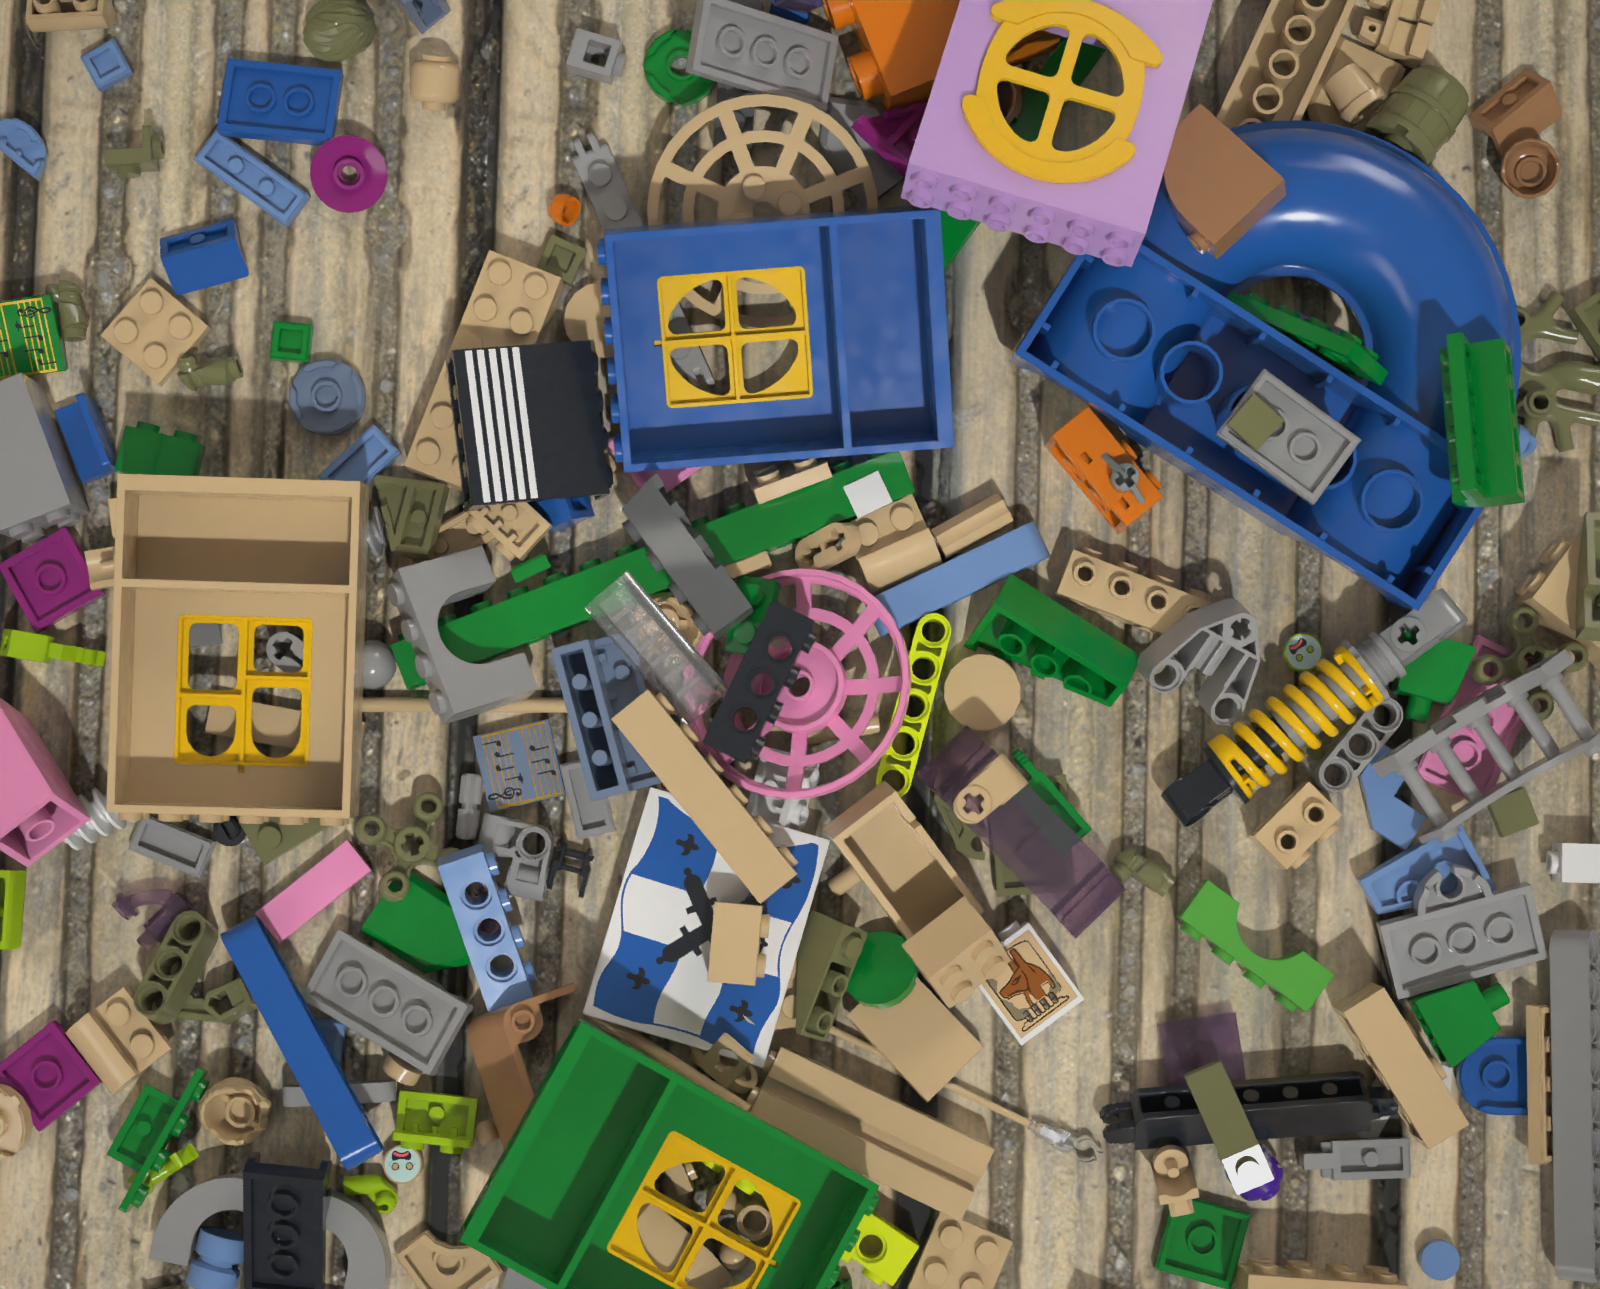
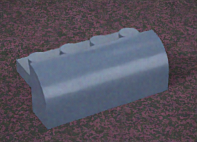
M633 630L596 640L586 639L551 649L590 800L606 799L661 784V780L611 720V718L648 689Z

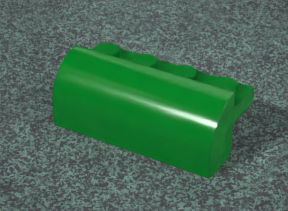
M1463 332L1447 334V347L1439 348L1452 503L1463 507L1479 508L1525 503L1511 348L1503 338L1470 343Z

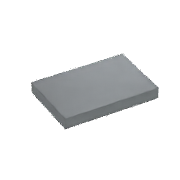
M1265 369L1261 370L1215 433L1217 437L1311 505L1315 504L1361 441L1360 438ZM1254 393L1284 419L1282 424L1257 451H1254L1226 425L1230 418Z

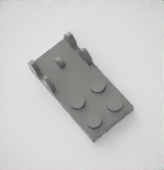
M697 0L685 72L756 94L790 97L811 104L824 112L827 111L839 36L728 0Z
M340 929L335 934L302 993V997L309 1004L431 1076H435L438 1073L442 1060L466 1017L475 1006L471 1001L444 990L445 987L437 981L420 976Z

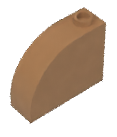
M1201 103L1176 128L1164 169L1169 202L1177 220L1189 234L1187 238L1192 246L1202 254L1206 251L1209 252L1217 260L1286 196L1285 179Z

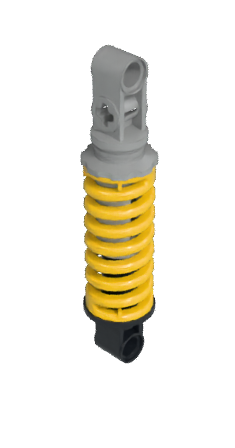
M1441 588L1426 598L1419 611H1410L1380 634L1373 630L1367 635V640L1363 641L1361 645L1354 646L1344 639L1340 642L1341 645L1335 648L1333 652L1335 664L1326 659H1320L1316 663L1318 677L1308 671H1304L1299 676L1301 689L1292 684H1286L1282 688L1283 702L1274 696L1266 699L1265 707L1270 718L1258 709H1252L1249 712L1248 718L1253 731L1243 722L1236 721L1233 723L1231 730L1237 741L1236 744L1223 734H1218L1209 742L1202 743L1201 747L1207 761L1188 775L1183 776L1168 786L1162 792L1161 797L1183 827H1188L1200 820L1214 806L1232 793L1244 804L1250 802L1249 799L1253 797V789L1257 787L1254 780L1262 787H1266L1271 783V778L1264 767L1268 764L1278 774H1284L1287 772L1288 766L1281 755L1283 752H1286L1294 761L1300 762L1305 758L1304 751L1301 748L1305 743L1314 750L1321 747L1322 741L1318 733L1324 731L1328 736L1335 737L1339 733V729L1335 724L1336 720L1341 718L1348 725L1355 722L1356 716L1351 710L1358 705L1362 711L1369 712L1381 702L1388 701L1390 695L1386 685L1395 680L1394 678L1398 677L1401 679L1407 675L1405 670L1407 665L1440 641L1456 633L1467 623V617L1447 592ZM1404 632H1407L1409 635L1416 634L1417 643L1413 645L1408 641L1402 643V634Z

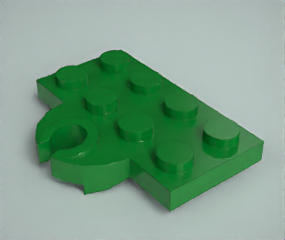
M1232 291L1228 297V300L1351 378L1357 375L1381 386L1388 374V371L1377 362L1379 355L1361 346L1363 341L1347 331L1341 330L1340 334L1337 335L1330 332V326L1318 319L1310 317L1308 322L1299 319L1300 315L1296 311L1281 304L1277 309L1269 306V301L1253 292H1249L1246 297Z

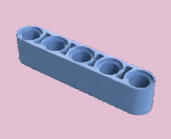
M1033 521L874 597L883 604L895 619L898 628L901 629L920 620L927 614L935 613L1008 578L1010 574H1017L1049 558L1051 555ZM878 618L874 625L880 637H884L889 632Z

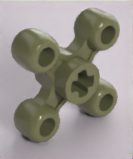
M1518 606L1511 609L1505 617L1506 630L1514 639L1512 653L1505 658H1498L1494 655L1480 656L1473 661L1470 667V674L1477 684L1491 686L1498 683L1502 678L1512 677L1515 679L1527 673L1525 668L1528 663L1524 658L1531 656L1533 658L1531 665H1534L1564 649L1567 652L1571 651L1575 656L1574 663L1563 671L1573 673L1586 666L1588 652L1582 644L1575 641L1563 643L1555 650H1546L1544 647H1541L1535 638L1536 629L1539 625L1537 613L1528 606ZM1519 615L1525 619L1524 628L1518 624ZM1485 664L1491 668V675L1489 677L1483 671ZM1538 685L1527 691L1529 694L1527 699L1532 707L1534 700L1540 703L1541 709L1536 713L1542 721L1552 714L1554 702L1552 697L1546 692V689L1543 690Z
M424 792L415 798L412 805L413 818L411 823L405 828H391L385 823L383 818L374 814L365 815L356 825L355 833L360 843L370 847L376 845L383 846L393 856L392 868L381 877L378 885L379 894L388 902H399L407 896L410 889L409 876L412 869L419 865H428L434 868L440 875L437 867L438 858L460 851L452 847L439 848L429 838V828L432 823L440 818L444 808L443 801L435 793ZM426 802L432 804L434 812L425 813L421 809V804ZM374 825L378 829V834L369 836L365 833L364 827ZM408 838H411L412 843L418 841L420 844L414 856H411L410 851L404 853L401 849ZM392 880L397 881L401 886V890L392 892L388 889L387 883Z

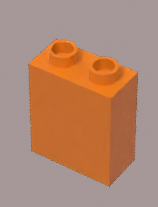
M821 0L834 31L851 25L862 52L847 57L853 81L863 101L880 95L886 110L893 108L906 109L911 104L928 101L960 0ZM1043 30L1031 33L1011 49L1006 56V61L1009 65L1016 66L1054 51L1059 45L1061 36Z

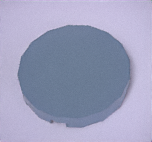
M318 359L305 365L298 372L294 382L292 381L289 388V406L294 418L308 431L321 436H337L351 430L361 419L366 407V389L360 376L348 365L335 359Z

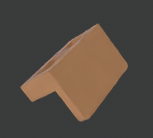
M1525 68L1468 117L1472 127L1493 139L1499 157L1503 159L1506 151L1515 142L1528 138L1534 139L1561 117L1562 110L1551 81Z

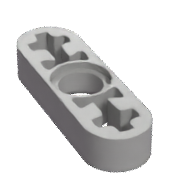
M396 1080L349 1081L360 1103H380L397 1100ZM299 1084L282 1086L283 1107L311 1106Z

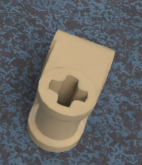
M1001 753L980 771L971 783L958 793L953 803L954 813L964 823H978L999 805H1004L1029 782L1005 754ZM967 795L970 799L977 796L981 800L978 806L981 812L979 815L975 811H971L968 814L964 811L963 807L966 805L964 796Z

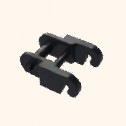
M565 841L563 848L558 847L557 852L561 853L559 860H553L547 889L552 890L557 871L565 870L580 874L583 877L578 897L584 898L585 889L592 870L587 868L588 861L593 862L594 856L590 855L591 848L588 847L586 852L568 848V842ZM565 856L583 860L582 867L577 868L564 864Z

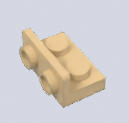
M527 502L486 505L481 510L468 511L470 515L466 519L482 535L488 530L499 541L494 546L510 561L517 557L525 562L529 558L527 554L553 527Z

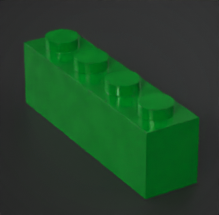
M1013 574L1008 576L963 645L973 651H977L978 647L995 653L994 656H998L1008 663L1012 660L1031 668V675L1043 680L1045 677H1053L1063 681V688L1108 707H1111L1127 688L1137 668V661L1140 656L1131 648Z

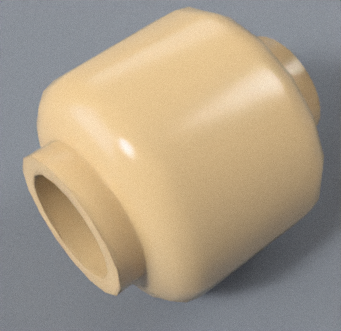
M421 55V60L415 61L411 65L410 96L416 101L423 102L422 109L445 111L446 103H454L459 99L460 68L455 63H451V57Z

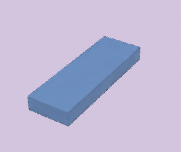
M217 129L194 158L199 165L287 228L290 227L311 198L307 193L229 137L219 136Z

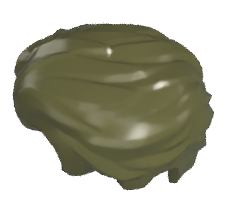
M320 0L310 9L305 17L306 26L303 30V42L316 58L329 62H342L364 52L371 45L376 31L375 21L368 8L357 0Z

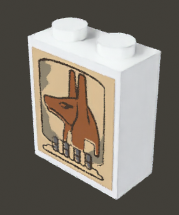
M1015 920L998 933V936L1001 938L999 942L1012 961L1005 965L1004 970L997 977L987 979L978 988L1017 1042L1022 1046L1083 1001L1084 997L1029 922L1025 921L1019 925Z

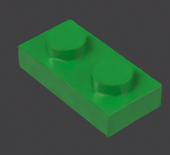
M749 576L739 577L737 586L751 604L754 614L728 632L725 645L727 653L745 656L771 601L777 602L780 583L776 580Z

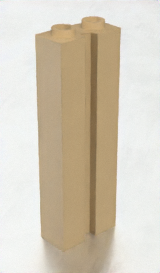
M782 1044L778 1052L769 1051L764 1067L761 1068L762 1072L767 1073L761 1088L757 1086L752 1088L746 1100L748 1104L752 1105L750 1113L855 1171L962 1221L974 1195V1190L980 1178H982L995 1150L991 1144Z

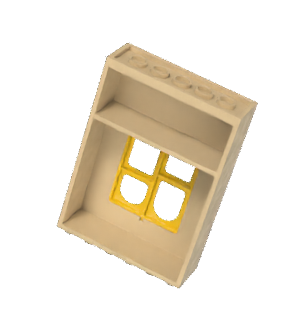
M117 474L106 812L118 813V820L125 821L150 819V813L158 814V821L182 822L183 820H190V815H199V822L223 823V821H230V816H239V823L263 824L264 822H269V817H280L279 824L304 825V823H309V818H320V825L344 826V824H349L350 818L359 816L369 487L361 481ZM217 623L234 624L237 626L239 631L237 685L233 690H197L190 687L188 682L190 629L193 624ZM286 625L302 628L304 633L303 666L299 672H261L256 670L254 667L255 630L258 626ZM257 688H295L301 692L300 739L294 751L285 757L272 758L265 756L258 751L253 743V693ZM191 706H230L235 709V737L227 751L216 756H206L193 749L187 736V712Z

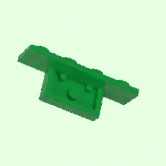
M198 1067L179 1100L149 1084L144 1086L106 1154L138 1171L136 1178L118 1208L119 1210L127 1213L131 1211L132 1207L139 1209L150 1191V1187L145 1184L152 1171L159 1173L170 1155V1152L165 1150L173 1135L179 1138L190 1119V1116L185 1113L192 1100L199 1102L207 1090L210 1081L206 1080L205 1077L209 1071Z

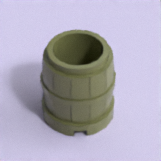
M1422 65L1411 70L1398 86L1394 87L1380 111L1376 112L1365 125L1367 128L1364 133L1393 144L1429 167L1436 159V153L1454 135L1457 126L1467 112L1468 93L1464 86L1447 71L1432 65Z

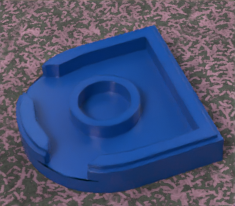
M1492 1036L1456 1065L1455 1077L1458 1090L1464 1100L1473 1108L1490 1115H1528L1526 1036Z

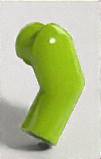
M382 1175L344 1176L345 1196L366 1194L377 1205L376 1210L382 1214L391 1213L398 1203L397 1191Z

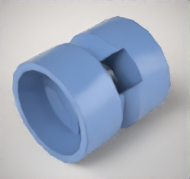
M201 1227L194 1249L199 1254V1258L191 1261L185 1283L195 1289H236L241 1274L236 1264L244 1262V1235L223 1228Z

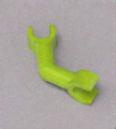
M192 1143L169 1156L159 1173L152 1171L147 1180V1186L150 1187L148 1195L154 1191L157 1183L200 1156ZM138 1172L133 1174L127 1183L134 1181Z

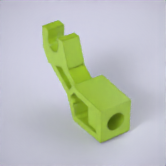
M4 629L0 648L1 656L50 664L51 659L98 667L104 666L106 656L104 651L54 643L55 637L14 629Z

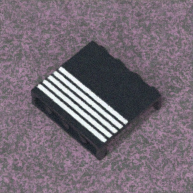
M590 340L452 350L445 359L465 512L478 511L486 505L594 496L595 500H600L610 494L609 488H612L613 472L610 465L606 466L604 451L608 449V433L605 427H601L600 412L603 411L604 402L602 391L596 389L595 374L598 373L599 363L597 353L591 350Z

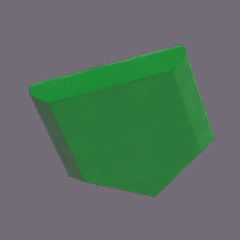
M412 871L409 876L410 889L407 896L401 901L394 903L388 902L381 897L360 932L424 974L471 964L447 894ZM392 880L388 889L392 892H398L401 890L399 882Z

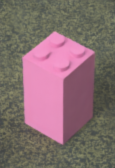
M0 698V850L24 866L29 867L91 819L29 718Z

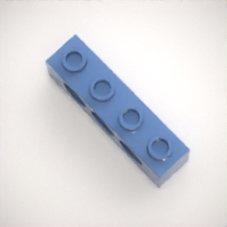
M481 843L439 857L437 867L488 1012L533 997L532 984L537 983L538 980L531 960L523 961L519 948L525 947V942L518 924L511 926L507 912L512 911L513 908L506 888L499 890L494 876L499 875L500 870L494 853L486 854L484 845ZM473 882H480L488 890L485 895L475 898L468 895L465 889ZM491 918L495 919L500 924V927L496 932L488 934L479 929V923L484 919ZM497 955H507L513 962L506 969H497L491 964V961Z

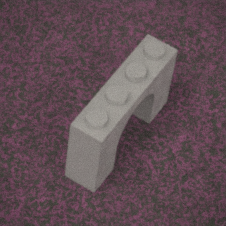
M483 546L399 568L387 581L389 600L393 606L398 608L402 619V634L407 642H411L416 655V670L422 679L425 678L430 691L429 703L431 709L436 715H439L442 725L525 700L538 689L524 652L486 664H473L454 656L446 648L439 635L438 615L442 606L484 594L496 582Z

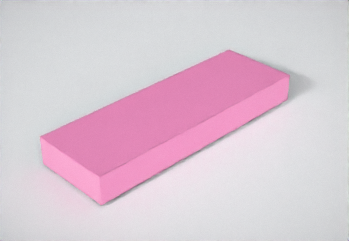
M346 840L259 909L256 915L278 943H282L373 871V869L352 842Z

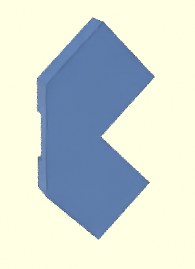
M1384 744L1358 776L1368 810L1367 816L1370 829L1399 848L1406 850L1427 817L1394 797L1404 781L1402 775L1397 777L1396 773L1392 772L1379 778L1373 769L1372 764L1392 751L1391 748Z

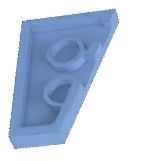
M1462 824L1458 825L1461 831L1449 840L1440 843L1436 838L1424 844L1419 842L1356 878L1373 911L1379 915L1413 908V896L1418 883L1434 868L1439 870L1443 877L1440 884L1441 894L1453 892L1457 887V878L1450 872V864H1459L1473 869L1489 883L1491 891L1497 890Z

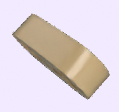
M835 522L812 533L798 542L796 546L795 560L798 567L826 571L847 560L859 551L862 543L861 532L854 523ZM844 533L845 539L841 542V546H835V542L841 540ZM815 548H821L822 552L816 554L812 560L811 555L815 553Z

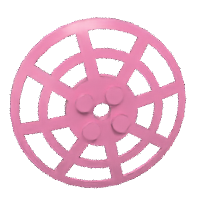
M799 568L777 571L758 578L776 580L780 583V587L795 585L796 608H792V610L815 621L830 624L845 633L830 650L814 642L809 654L801 652L795 664L801 668L797 679L802 677L808 678L810 688L805 695L795 697L792 689L784 687L778 701L784 703L782 710L774 725L767 722L762 731V737L775 726L785 732L792 733L790 755L772 751L764 746L759 754V757L767 762L788 767L786 787L776 788L750 779L730 765L735 759L704 745L702 742L707 730L701 714L699 694L723 696L724 699L744 658L742 655L731 654L723 680L700 679L706 654L714 640L710 632L702 637V640L694 650L689 652L683 680L684 709L688 726L699 738V741L696 743L704 756L708 753L712 754L724 769V772L721 774L727 779L750 792L769 798L787 800L815 798L835 792L856 781L871 769L889 749L901 728L908 708L911 689L910 659L905 640L895 619L883 604L861 585L844 576L824 570ZM811 584L825 585L842 590L859 599L867 607L853 624L834 612L812 608ZM878 618L887 628L895 644L900 663V676L880 678L876 656L869 642L864 637ZM789 642L777 648L770 644L768 652L775 659H784L790 654L792 648ZM857 645L865 660L868 679L847 680V675L841 661ZM766 674L757 675L755 681L751 683L752 690L759 695L768 694L774 687L773 679ZM900 692L898 707L892 724L882 742L872 752L859 737L864 733L873 718L879 694ZM867 695L863 712L855 726L851 729L838 714L842 710L847 696ZM738 712L734 717V724L740 730H750L756 724L755 722L750 728L746 729ZM828 726L840 739L835 745L823 751L806 755L808 733L819 731ZM847 749L861 763L853 771L835 781L816 787L802 788L805 767L827 762Z

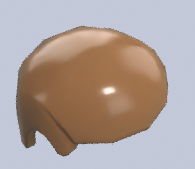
M1528 138L1515 142L1506 151L1501 162V177L1508 190L1515 196L1534 199L1546 195L1558 182L1561 169L1560 160L1549 143Z

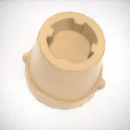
M1351 63L1339 70L1324 86L1340 113V119L1348 128L1368 118L1388 97L1385 91L1380 86H1377L1355 63Z

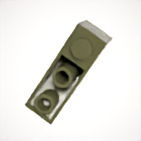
M812 910L797 952L796 1033L825 1042L843 995L847 990L857 960L862 952L868 932L815 910Z

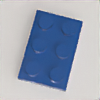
M228 58L217 132L219 136L322 146L325 142L335 137L344 78L343 72L337 69Z

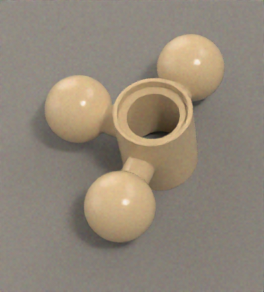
M719 1184L714 1185L708 1190L705 1199L706 1205L710 1202ZM732 1190L719 1216L730 1213L737 1217L738 1235L748 1241H758L766 1236L770 1238L772 1236L771 1217L768 1208L764 1205L765 1203L760 1200H751L742 1205L737 1202L736 1193ZM753 1210L760 1211L765 1216L766 1223L761 1229L752 1230L745 1225L744 1216ZM722 1244L719 1249L720 1262L729 1270L742 1269L750 1259L725 1244Z

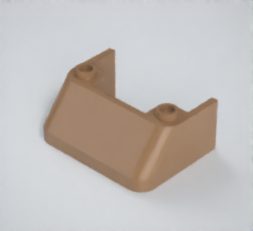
M574 982L490 1012L486 1011L478 1014L468 1025L467 1037L504 1149L534 1097L518 1044L530 1041L540 1033L543 1027V1016L539 1004L575 992L576 986Z

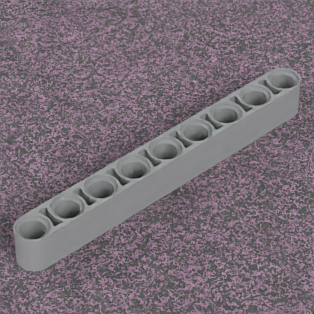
M1554 929L1550 936L1549 956L1555 1271L1559 1280L1600 1283L1599 939L1595 930Z

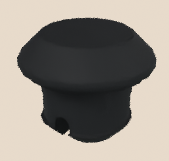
M230 816V821L213 824V835L224 846L238 845L246 837L235 816Z

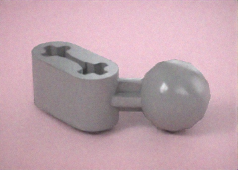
M293 632L275 633L266 644L268 658L284 672H299L303 666L304 637ZM379 640L364 641L363 687L366 689L383 687L392 680L396 672L394 654L387 644ZM282 643H292L290 649L299 658L283 656L285 649L281 647Z

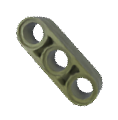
M191 910L182 912L175 918L135 992L134 1006L139 1013L154 1023L161 1025L169 1024L177 1018L216 946L218 931L215 925L198 912ZM201 925L198 936L189 940L192 929ZM182 960L181 969L176 974L171 975L172 966ZM163 995L161 1006L152 1011L154 1000Z

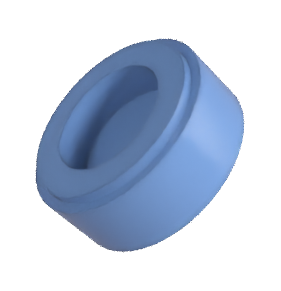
M1432 1239L1421 1247L1418 1253V1263L1421 1270L1427 1276L1442 1281L1456 1274L1460 1266V1256L1452 1244L1442 1239Z

